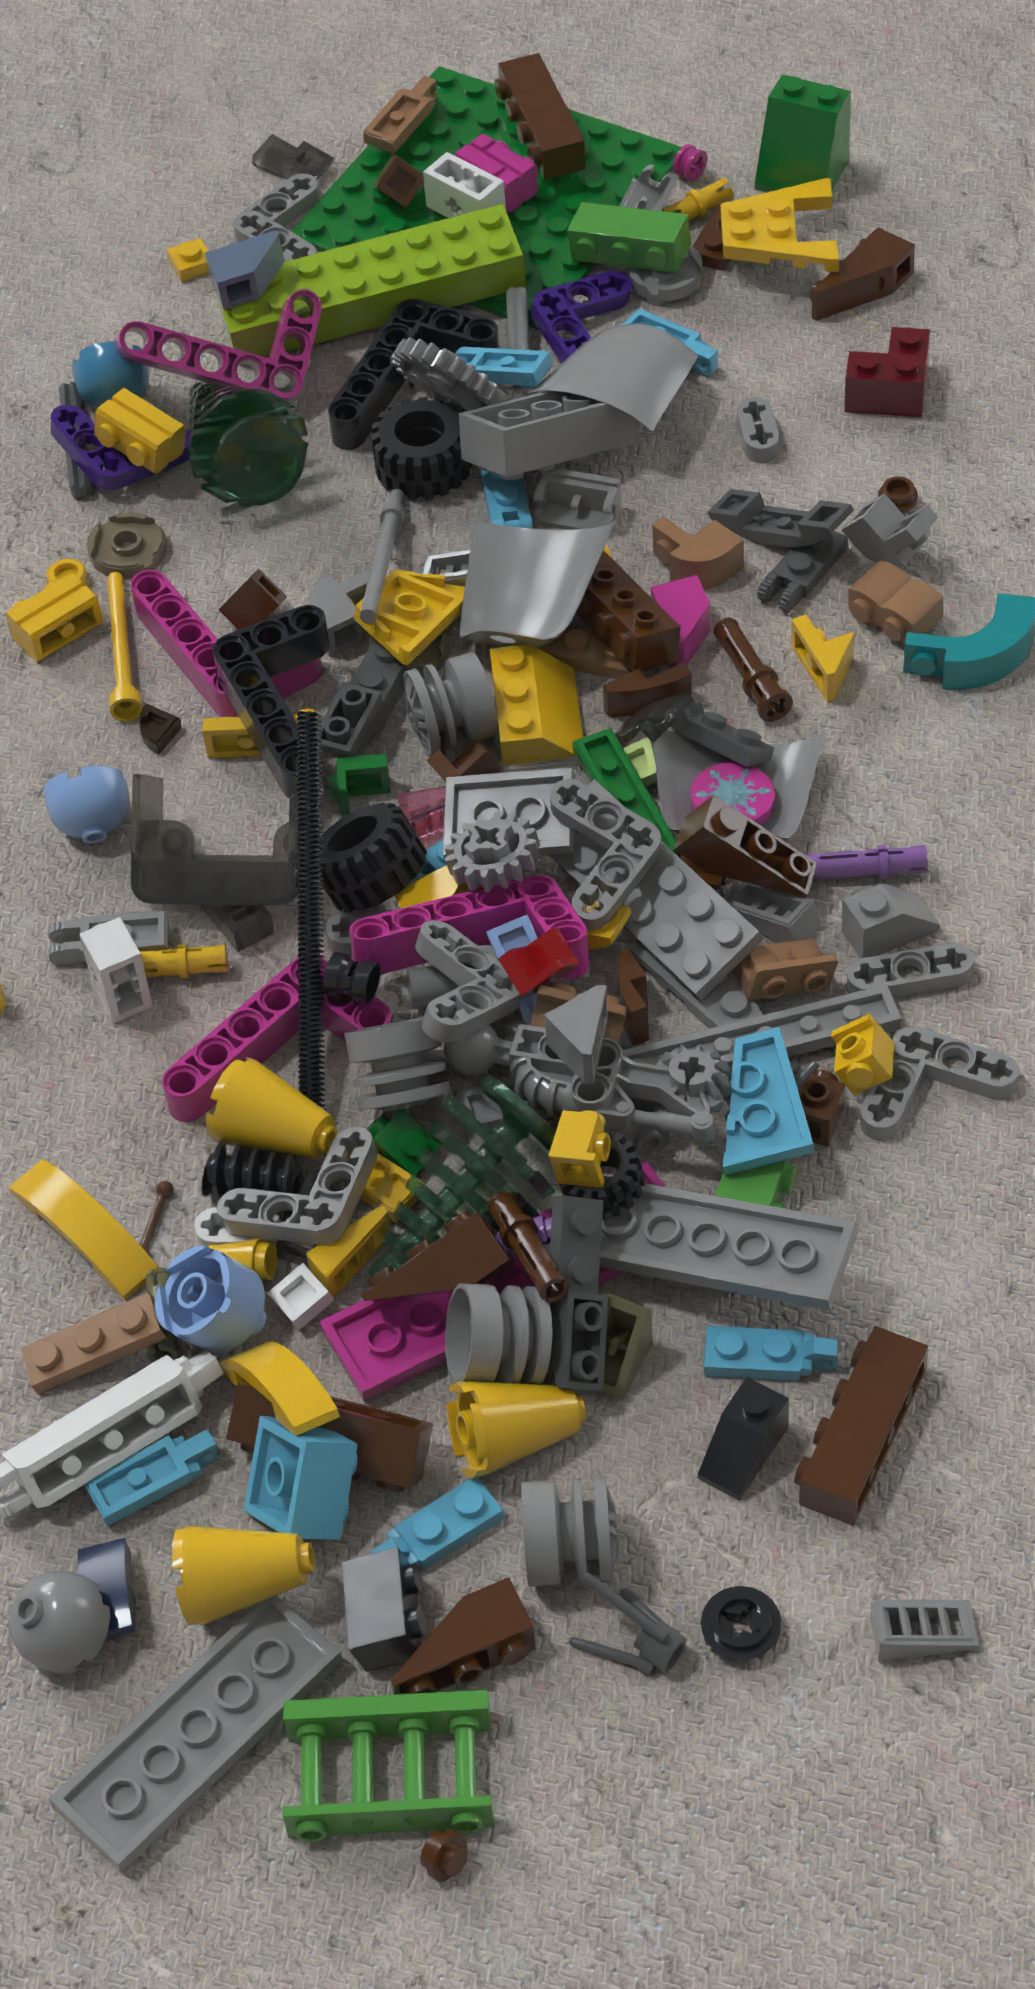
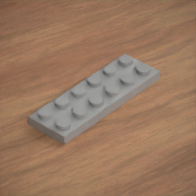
M595 779L588 785L622 805ZM582 809V815L584 818L587 811ZM610 814L598 815L593 821L594 825L602 830H609L618 822ZM626 826L624 832L629 835L628 826ZM574 830L573 853L551 854L549 856L581 885L608 849ZM644 838L641 842L634 840V848L638 849L641 845L649 847V839ZM662 841L661 853L658 859L622 904L623 906L630 907L632 912L623 927L700 1000L706 997L764 939L751 923ZM613 867L606 871L604 876L609 882L622 883L628 879L629 873L624 868ZM600 889L597 901H599L601 896L604 894Z
M604 1176V1179H605V1180L611 1178V1177ZM646 1183L645 1186H641L643 1193L640 1199L632 1196L634 1206L628 1210L624 1205L620 1206L621 1215L613 1217L612 1211L605 1212L606 1220H602L600 1267L831 1311L858 1235L856 1221Z
M278 1596L257 1603L49 1798L52 1808L122 1873L283 1718V1701L302 1700L342 1661L341 1652Z

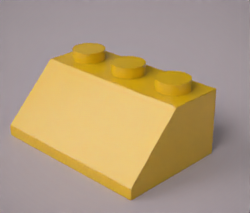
M533 645L490 649L503 773L582 767L572 747L573 741L583 738L574 668Z

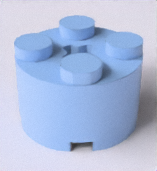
M196 1246L178 1255L166 1269L171 1275L165 1287L158 1286L155 1295V1312L160 1325L173 1335L203 1351H208L212 1355L218 1356L236 1349L250 1335H256L263 1329L266 1322V1314L263 1311L265 1301L264 1287L258 1273L221 1251L206 1246Z

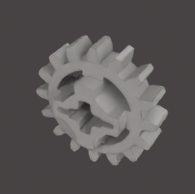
M495 812L490 820H486L482 815L477 816L476 823L471 825L465 822L462 824L464 831L462 834L452 833L450 835L452 844L445 845L444 848L447 855L445 860L450 875H454L458 885L467 882L470 891L475 890L479 885H484L485 892H490L494 884H500L503 889L508 888V881L513 878L517 881L524 880L522 871H533L536 868L534 860L541 857L540 843L535 828H531L527 818L518 822L515 813L510 814L506 819L501 818L500 812Z

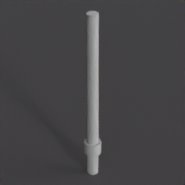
M394 489L390 492L388 502L383 505L380 514L382 527L360 611L361 621L367 624L373 623L376 620L397 528L403 524L405 509L403 507L405 494L399 489Z

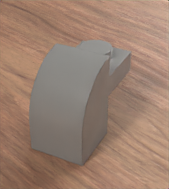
M884 493L863 505L841 530L868 559L876 563L878 561H885L900 568L905 566L925 544L931 535L928 528L936 521L938 516L927 505L905 517Z
M371 568L353 575L340 583H337L331 574H328L315 584L310 593L309 605L321 608L326 616L330 643L327 652L329 657L365 641L364 628L354 620L355 605L364 598Z

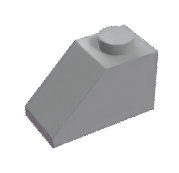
M880 883L843 899L842 933L859 958L881 955L940 930V924L919 894Z

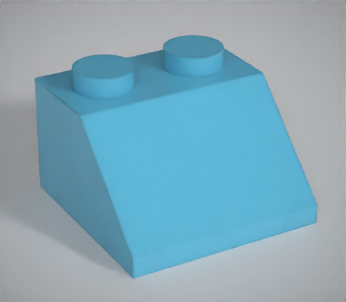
M260 1416L243 1511L281 1533L300 1534L302 1539L341 1540L343 1523L347 1520L349 1513L348 1495L351 1479L357 1468L356 1451L358 1444L335 1431L318 1427L295 1436L276 1418Z

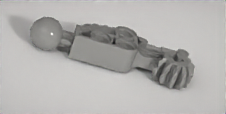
M489 1024L457 1041L444 1042L443 1047L446 1059L454 1070L466 1075H475L491 1069L494 1064L510 1066L511 1082L515 1084L514 1090L516 1095L523 1101H527L531 1108L535 1110L543 1108L546 1110L547 1115L551 1117H557L559 1114H562L563 1110L576 1112L584 1110L595 1111L606 1120L604 1130L607 1128L627 1131L633 1128L635 1124L659 1127L663 1131L691 1135L696 1143L706 1144L714 1138V1121L711 1113H720L723 1101L729 1100V1095L731 1094L730 1068L727 1061L721 1060L717 1049L705 1053L701 1043L694 1050H687L681 1044L678 1054L665 1052L664 1058L656 1065L634 1062L623 1056L620 1044L613 1039L604 1037L594 1085L584 1084L547 1045L546 1028L519 1024L514 1040L498 1038L497 1033ZM630 1098L660 1102L676 1114L667 1112L659 1114L635 1110Z

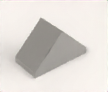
M596 985L544 1015L547 1045L584 1084L594 1085L609 1017L606 985Z

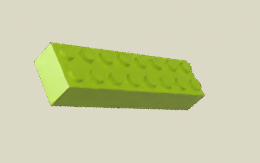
M504 204L286 261L260 299L223 310L219 298L218 302L232 348L269 357L281 308L285 300L295 291L301 289L314 292L322 304L313 343L317 344L384 326L397 305L407 299H420L451 308L506 293L511 287L517 288L521 286L526 288L527 282L521 248ZM302 300L294 301V313L300 318H309V306ZM293 337L284 339L283 346L286 352L301 348L300 343Z

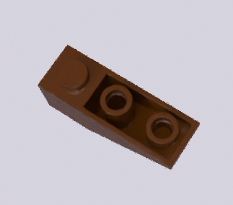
M877 227L866 239L860 240L856 248L845 259L839 261V272H830L823 280H819L814 285L810 294L812 319L817 321L893 294L914 273L915 244Z
M714 794L684 817L674 847L675 851L709 873L802 898L808 896L817 866L816 861Z
M465 1211L444 1226L448 1233L436 1242L432 1243L428 1238L411 1248L405 1254L409 1261L394 1271L391 1266H388L373 1275L367 1281L371 1288L362 1293L361 1297L364 1301H380L453 1291L459 1283L484 1284L516 1260L509 1249L503 1244L500 1236L484 1214L476 1212L471 1216L468 1211Z
M509 1577L467 1594L459 1600L391 1678L393 1695L436 1693L453 1684H468L479 1678L484 1671L500 1664H515L523 1660L529 1652L536 1649L534 1627Z

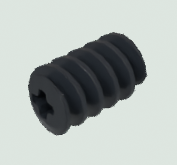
M219 1141L214 1152L209 1155L204 1168L201 1186L202 1195L207 1197L213 1192L214 1196L220 1200L224 1194L236 1188L302 1195L304 1175L303 1171L297 1168L295 1154L290 1153L284 1165H279L278 1152L275 1150L270 1152L266 1162H262L261 1149L255 1147L249 1159L244 1158V1147L242 1144H237L230 1156L227 1155L225 1141Z

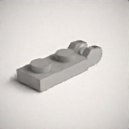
M165 911L87 916L81 917V920L54 922V924H50V927H48V938L57 944L50 945L47 959L57 966L76 965L81 960L85 962L86 958L79 934L98 924L109 922L118 917L122 919L139 951L169 949L168 913Z

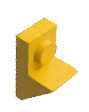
M807 614L791 619V648L825 701L830 702L835 700L853 662L855 634L850 632L827 640L822 629L819 627L815 628Z

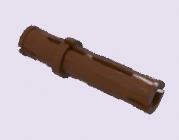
M508 1191L496 1193L488 1201L487 1210L500 1228L499 1235L503 1244L515 1252L524 1270L537 1288L542 1300L545 1299L546 1302L551 1303L562 1299L569 1290V1283L563 1277L551 1258L550 1253L538 1237V1228L535 1221L529 1215L523 1213L513 1194L511 1195Z

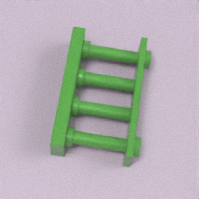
M488 1690L283 1701V1720L288 1740L301 1743V1806L283 1807V1820L288 1838L296 1837L301 1841L316 1842L325 1839L327 1835L452 1829L463 1834L478 1832L483 1827H494L491 1796H477L475 1735L480 1731H491V1709ZM451 1733L455 1736L456 1797L425 1799L424 1738L429 1734ZM400 1736L403 1738L404 1800L373 1802V1740L377 1739V1737ZM348 1738L352 1741L353 1803L322 1805V1743L327 1739Z

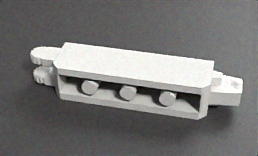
M204 1351L189 1360L185 1356L173 1360L168 1355H165L3 1453L2 1456L5 1461L0 1464V1488H4L16 1481L18 1486L0 1497V1519L7 1518L31 1503L36 1508L50 1506L198 1415L203 1407L199 1400L204 1394L203 1388L224 1374L216 1357L212 1356L208 1351Z

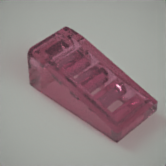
M446 786L397 795L400 809L420 840L444 831Z

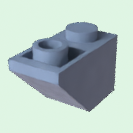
M277 230L205 252L210 279L223 310L260 299L285 262Z

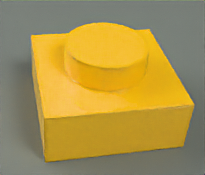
M201 237L166 249L168 261L181 282L209 273L205 258V252H208V249Z

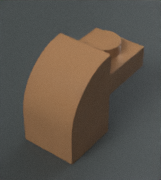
M662 517L652 525L653 553L661 562L670 565V582L697 575L703 589H709L723 584L744 568V540L716 520L694 536L689 535L665 517Z

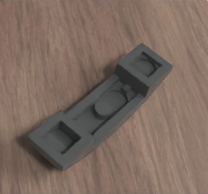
M730 489L707 513L711 520H716L730 531L750 540L781 547H801L824 540L854 510L851 504L820 500L810 511L765 506L759 492Z

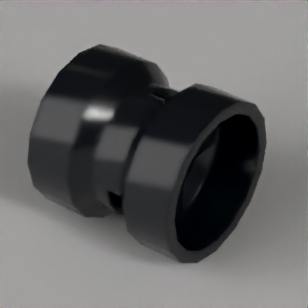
M334 952L325 969L323 993L336 998L343 995L350 996L355 1003L366 1006L370 1005L376 995L380 982V964L367 959L361 962L353 961L348 954Z

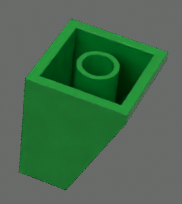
M781 75L768 96L754 183L755 190L771 192L824 178H830L831 189L833 190L849 162L850 90L798 77Z

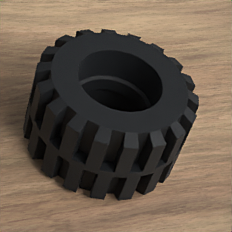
M418 397V400L413 401L410 398L402 400V404H393L388 407V412H381L377 417V422L373 423L371 439L376 476L379 481H382V486L386 490L399 489L405 495H408V499L417 500L418 497H425V500L434 499L433 496L435 495L444 496L449 494V489L459 488L462 485V480L468 478L470 474L469 468H472V463L461 459L459 413H462V411H457L456 406L451 403L443 404L441 399L427 400V397Z
M393 803L369 805L341 818L321 835L323 839H320V841H323V844H320L323 849H320L323 854L320 856L323 859L320 861L323 864L320 866L323 867V870H320V872H323V875H320V877H323V880H320V882L323 883L321 886L338 910H344V912L362 911L385 902L408 886L422 870L421 867L427 859V851L399 806Z

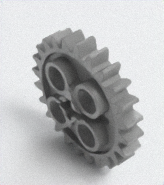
M411 337L408 340L403 338L391 357L393 359L392 364L397 366L396 370L404 374V379L413 383L415 389L424 391L429 399L437 398L443 400V404L451 403L455 405L457 411L466 412L509 401L505 398L506 394L497 389L498 385L487 380L488 376L486 374L478 373L475 370L476 366L467 365L462 357L445 348L439 350L431 342L427 345L419 338L417 341Z

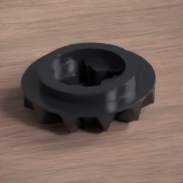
M735 1586L716 1593L707 1602L701 1616V1630L706 1646H710L716 1651L720 1659L725 1657L735 1659L742 1665L748 1659L757 1657L762 1660L768 1650L776 1647L781 1631V1616L774 1601L762 1591L752 1587ZM751 1612L750 1629L752 1632L743 1630L739 1636L736 1635L732 1638V1624L730 1621L739 1623Z

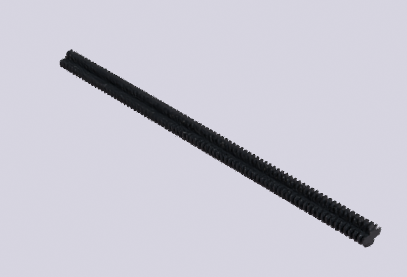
M316 711L297 712V776H299L297 778V822H299L297 824V827H299L297 829V832H299L297 835V853H299L297 855V858H299L297 861L299 863L297 866L299 868L297 871V884H299L297 887L299 889L297 892L299 894L297 897L299 899L297 902L299 905L297 908L299 910L297 913L299 915L297 925H299L298 941H300L298 943V962H300L298 964V983H300L298 985V999H300L298 1001V1015H300L298 1017V1020H300L298 1023V1031H300L298 1033V1036H300L298 1039L300 1042L298 1044V1047H300L298 1049V1052H300L298 1055L300 1058L298 1060V1063H300L298 1066V1074H300L298 1076V1079H300L298 1090L318 1106L325 1107L324 1104L320 1103L325 1101V1099L320 1097L325 1096V1094L320 1092L325 1090V1088H321L325 1083L320 1081L325 1080L324 1077L320 1076L325 1074V1072L321 1071L325 1067L319 1065L325 1064L324 1061H321V1059L325 1058L321 1053H325V1051L319 1049L325 1047L321 1045V1043L325 1042L321 1037L325 1036L319 1033L324 1032V1029H321V1027H324V1024H321L324 1019L319 1017L324 1016L321 1011H324V1008H321L324 1003L319 1001L324 1000L321 995H324L321 992L323 990L321 986L323 982L319 980L324 978L320 976V974L324 973V971L320 970L324 968V966L320 965L324 963V961L320 960V958H324L323 955H320V953L324 952V950L320 949L324 947V945L320 944L324 942V940L320 939V937H324L323 934H320V932L324 931L320 929V927L324 926V924L320 923L324 921V919L320 918L324 916V914L320 913V911H324L323 908H320V906L324 905L320 903V901L324 900V898L320 897L324 895V893L320 892L323 890L320 885H323L320 880H323V877H320V875H323V872H320V870H323V867L320 866L323 864L320 861L323 859L320 856L323 854L320 849H323L320 844H323V841H320V839H323V836H320L323 831H320L323 826L319 825L323 823V821L319 820L323 818V816L319 815L323 813L322 810H319L323 808L322 805H319L323 803L322 800H319V798H323L322 795H319V793L323 792V790L319 789L323 787V785L319 784L323 782V780L319 779L323 777V775L319 774L323 772V770L319 769L323 767V765L319 764L323 762V760L319 759L323 757V755L319 754L323 752V750L319 749L322 747L319 744L322 742L319 739L322 737L319 734L322 732L319 729L322 727L319 724L322 722L319 719L322 715Z

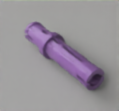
M885 844L878 845L877 849L805 854L817 862L813 880L861 876H879L880 879H889V875L928 873L926 845L887 848Z

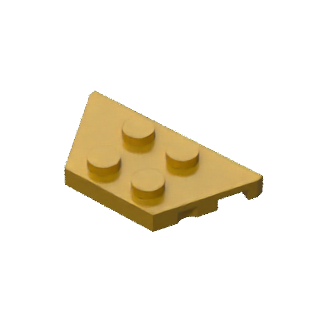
M394 569L385 578L376 620L370 624L361 621L360 611L363 599L355 605L354 620L396 659L408 666L462 613L465 586L444 584L445 575L417 574L412 571Z

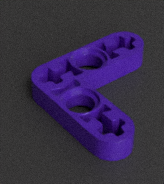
M608 271L543 289L534 295L530 313L531 318L561 364L591 338L581 323V319L620 309L627 305L632 290L631 279L622 272ZM583 295L588 297L591 302L579 303L572 297ZM562 330L569 331L575 337L564 339L558 336L556 332Z
M62 405L56 407L51 412V435L97 487L113 491L155 475V473L143 466L134 465L126 455L115 448L106 447L101 444L94 435L95 424L80 408L73 405ZM186 429L183 453L174 461L168 462V465L160 472L185 463L190 459L193 445V436L190 431ZM83 444H93L97 446L98 449L94 451H85L79 448V446Z

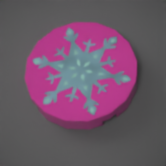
M720 763L708 767L698 774L691 786L692 811L714 794L759 825H762L769 820L775 804L774 785L765 773L753 766L745 767L739 763Z

